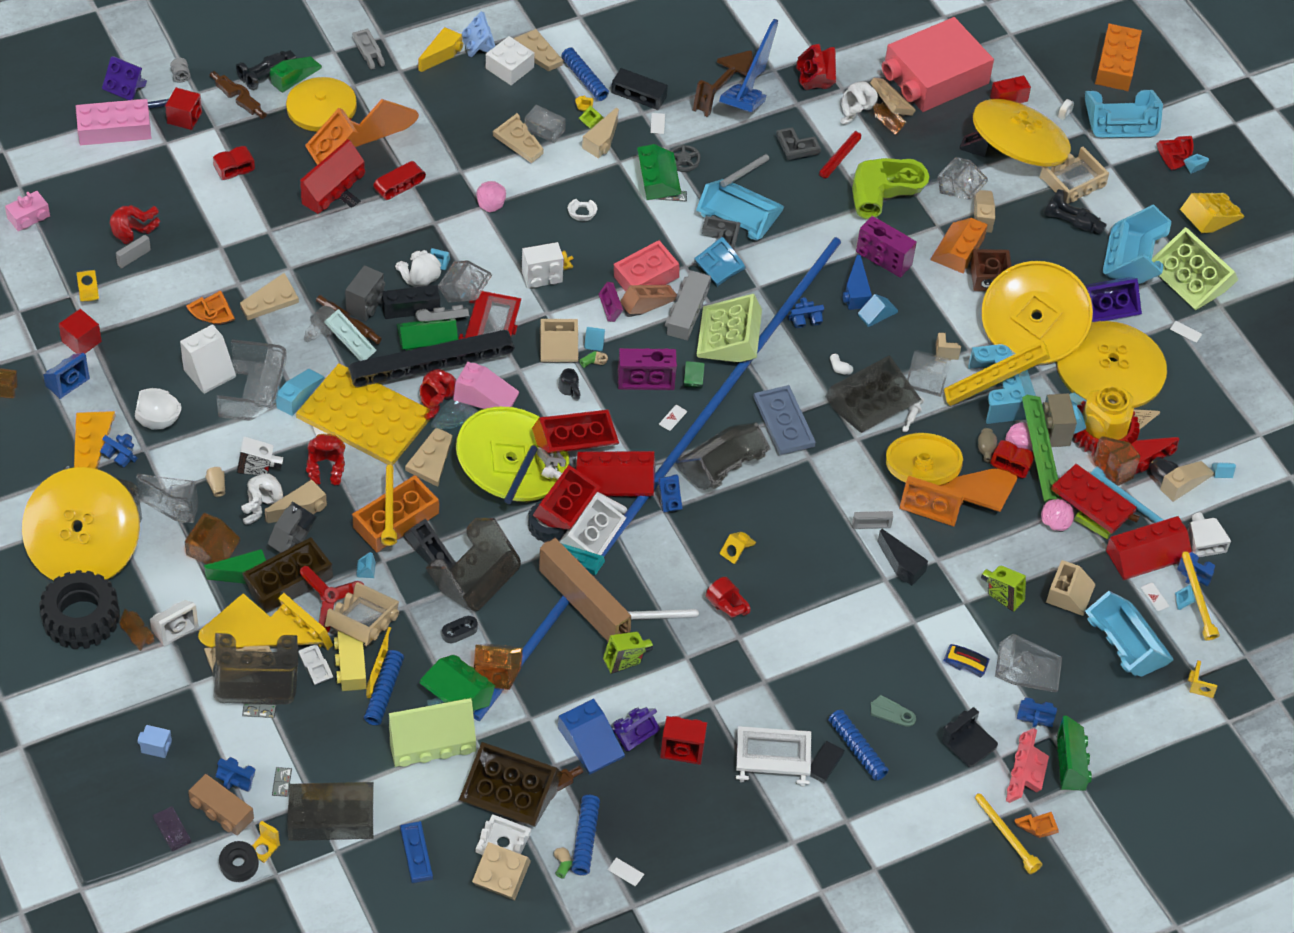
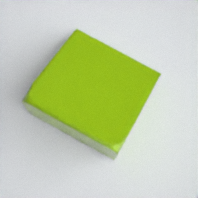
M591 105L579 117L590 129L604 118Z

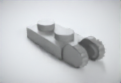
M367 28L353 32L352 38L364 60L367 61L368 67L370 69L375 68L374 61L372 60L375 57L381 67L384 66L385 62L381 55V50L370 30Z
M453 305L452 309L445 310V307H437L431 312L422 309L415 313L419 321L469 316L468 308L463 307V305Z

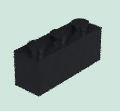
M620 68L612 80L611 93L659 110L667 98L668 85Z
M438 285L382 291L385 319L415 316L418 310L426 309L431 312L434 311V308L440 307Z

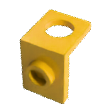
M95 270L77 272L80 301L99 299ZM86 275L91 276L93 279L89 285H85L81 281Z
M744 532L730 534L720 551V555L736 564L744 548L754 546L756 542ZM730 545L736 548L735 556H730L727 552V548Z
M1197 660L1194 670H1190L1188 681L1191 682L1189 692L1213 698L1217 685L1198 680L1201 661ZM1207 687L1211 691H1202L1200 688Z
M261 821L259 823L260 837L252 846L255 850L260 845L268 847L267 853H257L258 859L265 863L280 846L278 830Z

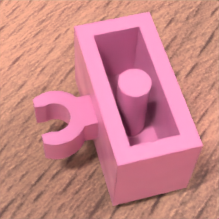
M38 191L31 194L27 192V196L23 198L18 196L16 201L5 206L7 218L17 231L28 228L50 217L48 203Z

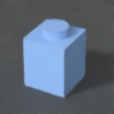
M146 725L144 732H140L138 737L141 753L161 758L166 757L172 742L170 730Z

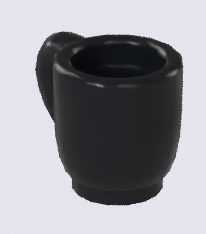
M572 368L564 369L559 377V391L564 395H571L574 400H579L581 394L578 374Z
M1156 457L1149 464L1151 473L1161 484L1165 475L1179 467L1176 463L1160 457Z

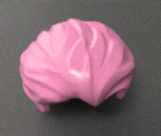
M496 181L482 183L476 192L478 205L489 213L502 208L506 199L504 186Z
M1020 422L1014 424L1006 434L1005 440L1015 444L1018 448L1032 451L1033 447L1027 423Z
M1062 499L1050 500L1042 509V522L1045 525H1049L1054 531H1065L1073 522V508Z

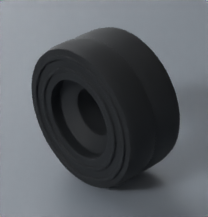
M234 841L222 849L219 855V865L223 875L228 880L244 882L256 874L259 867V859L252 845L244 841ZM238 857L245 859V862L240 866L233 864V861Z

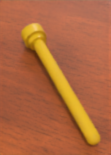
M391 464L386 466L385 529L381 533V543L386 546H392L397 543V533L393 529L394 468Z
M1183 552L1182 558L1204 623L1202 631L1204 640L1216 639L1220 634L1218 628L1211 622L1190 554Z
M980 793L976 794L975 800L1024 860L1023 863L1026 871L1029 874L1037 872L1042 867L1038 857H1034L1027 852L984 796Z

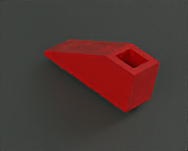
M1178 437L1136 440L1122 449L1119 461L1133 475L1140 471L1144 472L1156 457L1164 458L1167 455L1174 454L1178 449L1177 445L1180 439Z

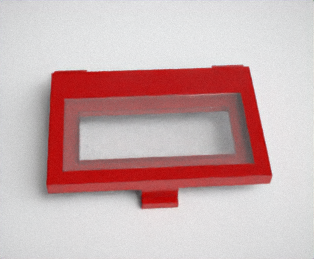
M480 290L477 296H475V293H472L469 303H475L466 336L463 337V334H460L459 339L500 330L509 331L511 337L516 335L518 328L516 319L522 298Z

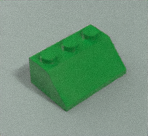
M655 144L637 147L646 200L680 195L681 188L674 153Z
M454 318L397 324L401 348L406 349V351L417 349V347H427L458 340L456 320Z
M456 655L440 658L420 679L421 685L445 703L471 698L473 711L490 705L495 685L488 678L479 674L472 666L466 664Z
M1063 716L1056 736L1061 790L1086 791L1088 783H1091L1092 773L1088 770L1090 754L1086 753L1088 736L1085 735L1083 726L1070 717Z

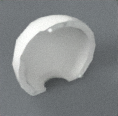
M156 388L139 391L135 419L142 426L152 430L164 429L171 426L178 419L181 412V403L170 395L168 391Z

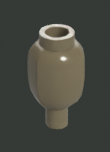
M985 428L978 437V448L984 455V461L990 462L992 454L997 447V437L992 429Z

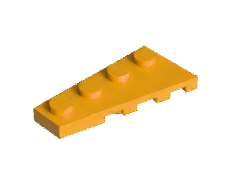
M115 411L76 413L74 468L87 467L98 469L102 454L100 450L105 444L102 438L110 434L111 425L116 416Z

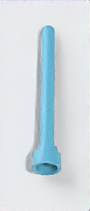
M1097 466L1091 472L1093 476L1135 505L1138 511L1154 523L1163 521L1161 517L1109 480L1101 468Z

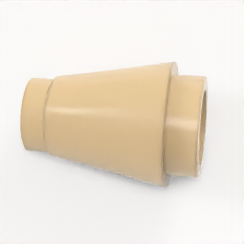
M220 467L209 468L206 471L205 478L214 496L221 497L225 495L224 471Z

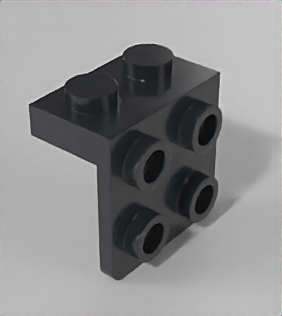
M972 707L969 711H963L955 722H949L944 727L942 743L968 767H974L998 746V742L976 723L979 711L975 707Z

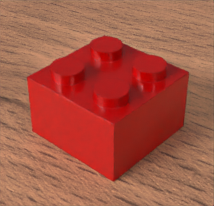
M666 716L660 758L701 765L707 722L697 719H683L678 716Z

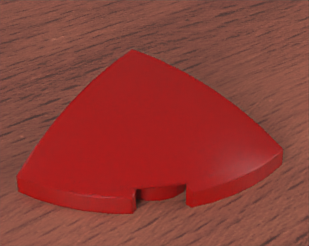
M1178 136L1174 140H1160L1156 143L1160 155L1171 170L1183 167L1185 165L1184 160L1193 153L1192 136Z

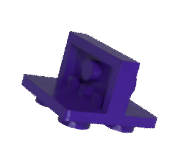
M111 56L102 89L127 100H134L136 89L146 87L147 80L141 78V67Z
M634 708L628 713V717L625 719L620 718L612 723L613 726L611 728L617 734L625 751H630L661 730L653 716L657 713L656 708Z

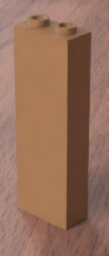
M556 538L550 542H545L540 547L539 571L607 641H609L610 635L630 633V613Z

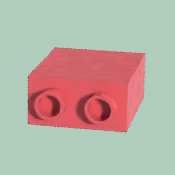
M952 17L888 44L886 58L882 63V71L889 81L894 80L898 84L904 98L908 102H914L922 112H925L989 84L994 58L955 17Z

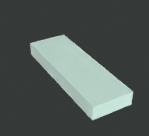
M339 309L324 321L360 361L367 360L377 351Z

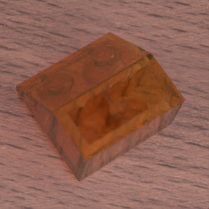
M1102 436L1099 439L1093 461L1096 467L1098 466L1104 471L1109 480L1119 486L1134 478L1140 455L1129 442Z
M203 513L184 541L186 555L207 564L225 560L230 557L240 542V537L221 519Z
M488 643L476 644L474 670L488 678L495 685V688L510 690L521 669L523 648Z

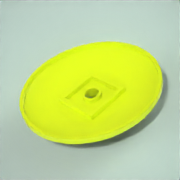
M503 406L486 408L470 416L462 425L456 442L459 462L470 479L487 492L505 499L530 446L534 445L537 449L539 448L532 430L539 416L522 409ZM568 451L559 452L566 460L565 467H561L559 463L555 466L558 468L557 471L561 473L569 465ZM537 452L513 501H533L544 498L558 480L554 477L552 479L541 475L546 465L537 455ZM506 457H512L515 461H510Z

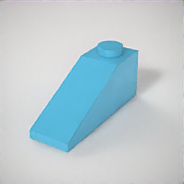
M307 369L288 380L276 393L277 409L293 416L325 377L311 369Z

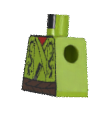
M1002 565L998 566L993 572L988 569L984 570L981 579L988 583V594L1014 612L1025 601L1026 576Z
M638 632L610 635L603 660L610 673L613 674L640 664L644 653L653 650V644L650 639L642 640Z

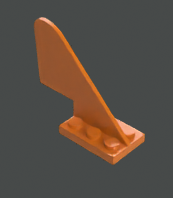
M381 99L362 122L358 124L351 121L343 109L338 108L305 146L318 165L347 139L352 142L354 147L407 129L417 121L419 114L414 109Z
M989 469L958 476L942 485H936L908 476L899 509L955 526L963 500L1001 512L1016 484L1017 476L1011 474L1008 470Z

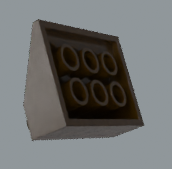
M481 742L459 801L536 827L554 796L563 773L557 767Z

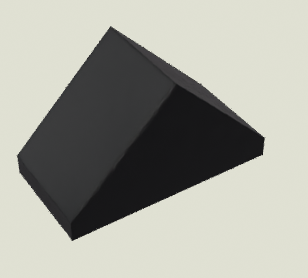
M977 131L964 136L959 148L963 151L985 157L990 144Z

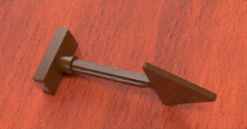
M751 50L717 58V63L729 69L713 85L703 80L697 83L693 111L696 112L699 109L705 112L706 117L711 114L715 93L736 72L747 75L753 62Z

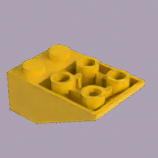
M1191 193L1180 209L1201 233H1212L1245 217L1240 212V208L1234 205L1229 200V196L1224 193Z

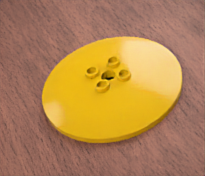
M989 99L979 103L973 112V122L980 135L997 150L1011 158L1031 165L1050 167L1064 163L1070 154V142L1062 129L1047 116L1031 107L1010 100Z
M1029 261L1006 269L990 284L982 303L983 327L993 345L1003 344L1015 353H1018L1041 341L1045 342L1050 359L1038 365L1054 363L1071 355L1086 339L1092 323V302L1084 284L1071 271L1051 262ZM1034 312H1039L1042 317L1036 320L1031 315Z
M1112 321L1092 322L1089 333L1081 346L1071 355L1056 362L1057 371L1062 382L1072 393L1075 392L1087 400L1090 392L1100 390L1104 386L1115 385L1125 389L1133 396V408L1140 407L1153 400L1162 390L1167 375L1164 355L1158 345L1148 335L1132 326ZM1109 358H1115L1117 361L1113 362Z
M87 467L65 469L44 480L29 498L22 519V537L27 554L36 568L53 581L58 576L63 577L64 573H76V570H82L84 573L91 571L94 572V575L100 574L107 580L112 578L131 559L140 533L138 509L128 489L112 475ZM76 521H81L83 525L82 530L76 532L73 528Z

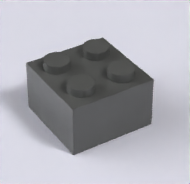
M364 265L345 290L346 311L351 316L366 322L370 316L372 317L375 314L378 305L383 303L384 273Z

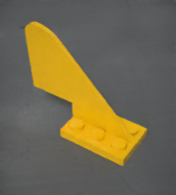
M243 593L201 628L198 633V638L202 644L216 650H223V647L242 649L245 646L273 647L317 644L319 648L323 646L326 650H329L333 646L326 629L285 593L278 598L281 606L271 617Z

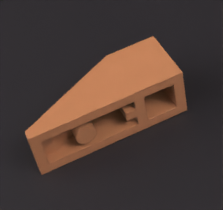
M630 285L620 302L629 314H643L675 301L677 294L670 285Z

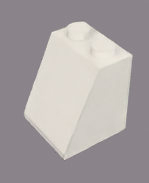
M213 324L180 341L184 371L204 394L236 377L224 338Z

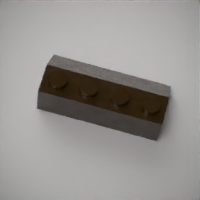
M312 537L242 573L254 601L265 613L281 606L278 598L283 593L294 599L313 589L301 576L300 569L302 567L308 566L323 582L333 578L332 563Z

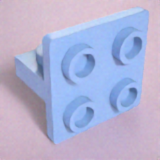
M480 11L462 32L469 57H473L479 49L483 52H489L495 47L485 13Z

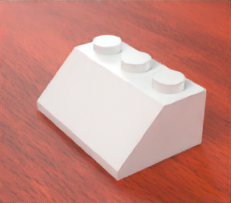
M595 494L572 528L566 531L560 543L602 555L626 517Z

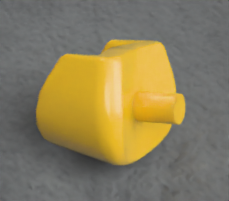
M584 95L575 99L576 106L581 111H586L590 105L593 107V98H587Z
M562 251L564 258L563 271L572 269L573 265L570 260L574 259L573 256L567 257L566 251Z

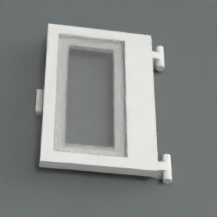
M738 726L736 771H740V775H736V779H739L740 782L749 780V776H745V771L801 775V780H797V784L805 787V784L810 783V780H805V777L810 776L811 731Z

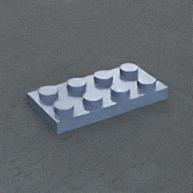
M790 385L754 393V400L779 455L815 447L814 437Z

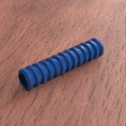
M569 47L562 52L561 58L596 100H604L609 95V90L577 54L574 48Z
M390 650L386 654L383 667L368 704V709L364 715V720L371 725H380L382 723L389 698L399 675L404 656L396 650Z
M837 710L832 713L828 721L836 728L837 733L843 738L844 742H847V746L858 757V760L865 766V769L869 771L868 773L872 778L880 780L885 777L889 769L885 766L884 762H881L880 757H877V753L866 742V739L859 733V730L855 728L856 726L848 719L845 712Z
M594 795L582 797L573 855L574 860L572 861L573 866L571 868L572 872L577 875H587L590 873L600 799Z

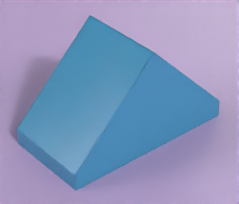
M874 294L858 312V316L870 327L898 313V310L887 298Z

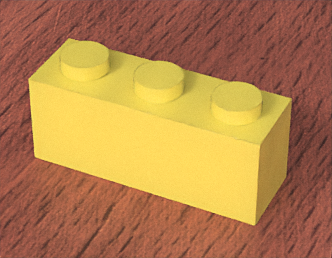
M337 630L338 637H334V647L339 649V654H335L336 666H340V671H336L337 684L341 683L342 691L366 689L363 642Z

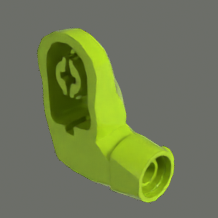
M881 158L859 163L852 186L857 214L864 219H869L871 216L876 218L882 213L883 198L920 193L929 182L928 170L922 163L914 159Z

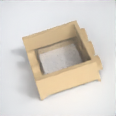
M1081 147L1078 157L1075 158L1072 154H1069L1063 165L1052 166L1051 170L1048 167L1042 166L1039 178L1043 179L1055 192L1058 189L1063 190L1064 201L1068 204L1077 201L1080 197L1091 194L1099 188L1105 187L1109 172L1084 147Z
M357 582L354 594L348 592L345 596L344 604L337 602L335 610H328L325 627L331 626L357 640L365 642L367 646L372 640L377 639L382 630L385 631L391 621L397 619L399 615V610H397L399 601Z

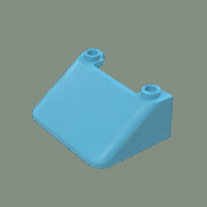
M724 179L705 185L696 211L701 212L703 217L716 215L725 220L740 222V227L748 230V237L753 240L761 239L784 209L783 205L732 182L726 187H722L720 182Z

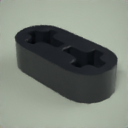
M468 615L444 625L442 628V639L446 643L452 644L474 635L478 630L477 619Z

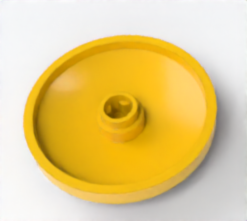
M316 77L297 84L287 96L286 107L289 118L297 126L317 132L338 108L343 109L348 118L352 119L357 109V102L354 91L343 81L330 77Z
M914 433L902 436L893 441L886 452L888 470L897 479L905 483L908 476H912L936 485H942L956 478L962 469L963 456L959 447L951 440L935 434Z

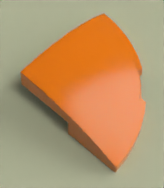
M221 290L206 299L201 297L186 305L188 310L201 321L211 322L212 324H224L235 320Z

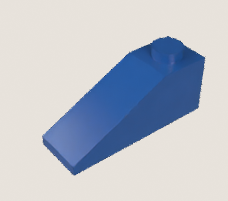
M861 255L856 256L847 282L846 292H843V301L847 303L849 310L862 309L872 298Z

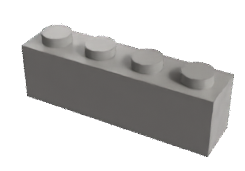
M690 270L688 277H684L682 282L683 289L678 291L677 303H673L671 308L672 315L666 319L667 335L688 341L710 289L711 276Z

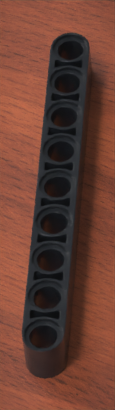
M500 330L357 361L348 366V371L355 387H362L426 373L435 369H444L467 364V362L471 363L512 353L515 347L509 331Z

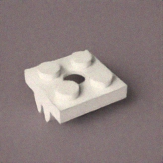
M492 814L489 822L486 821L485 829H482L476 853L483 855L488 842L498 845V839L506 837L510 843L507 847L503 848L521 854L531 834V829Z

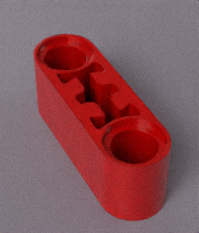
M410 161L379 177L374 182L373 187L385 200H389L421 183L425 179L426 173L414 161Z

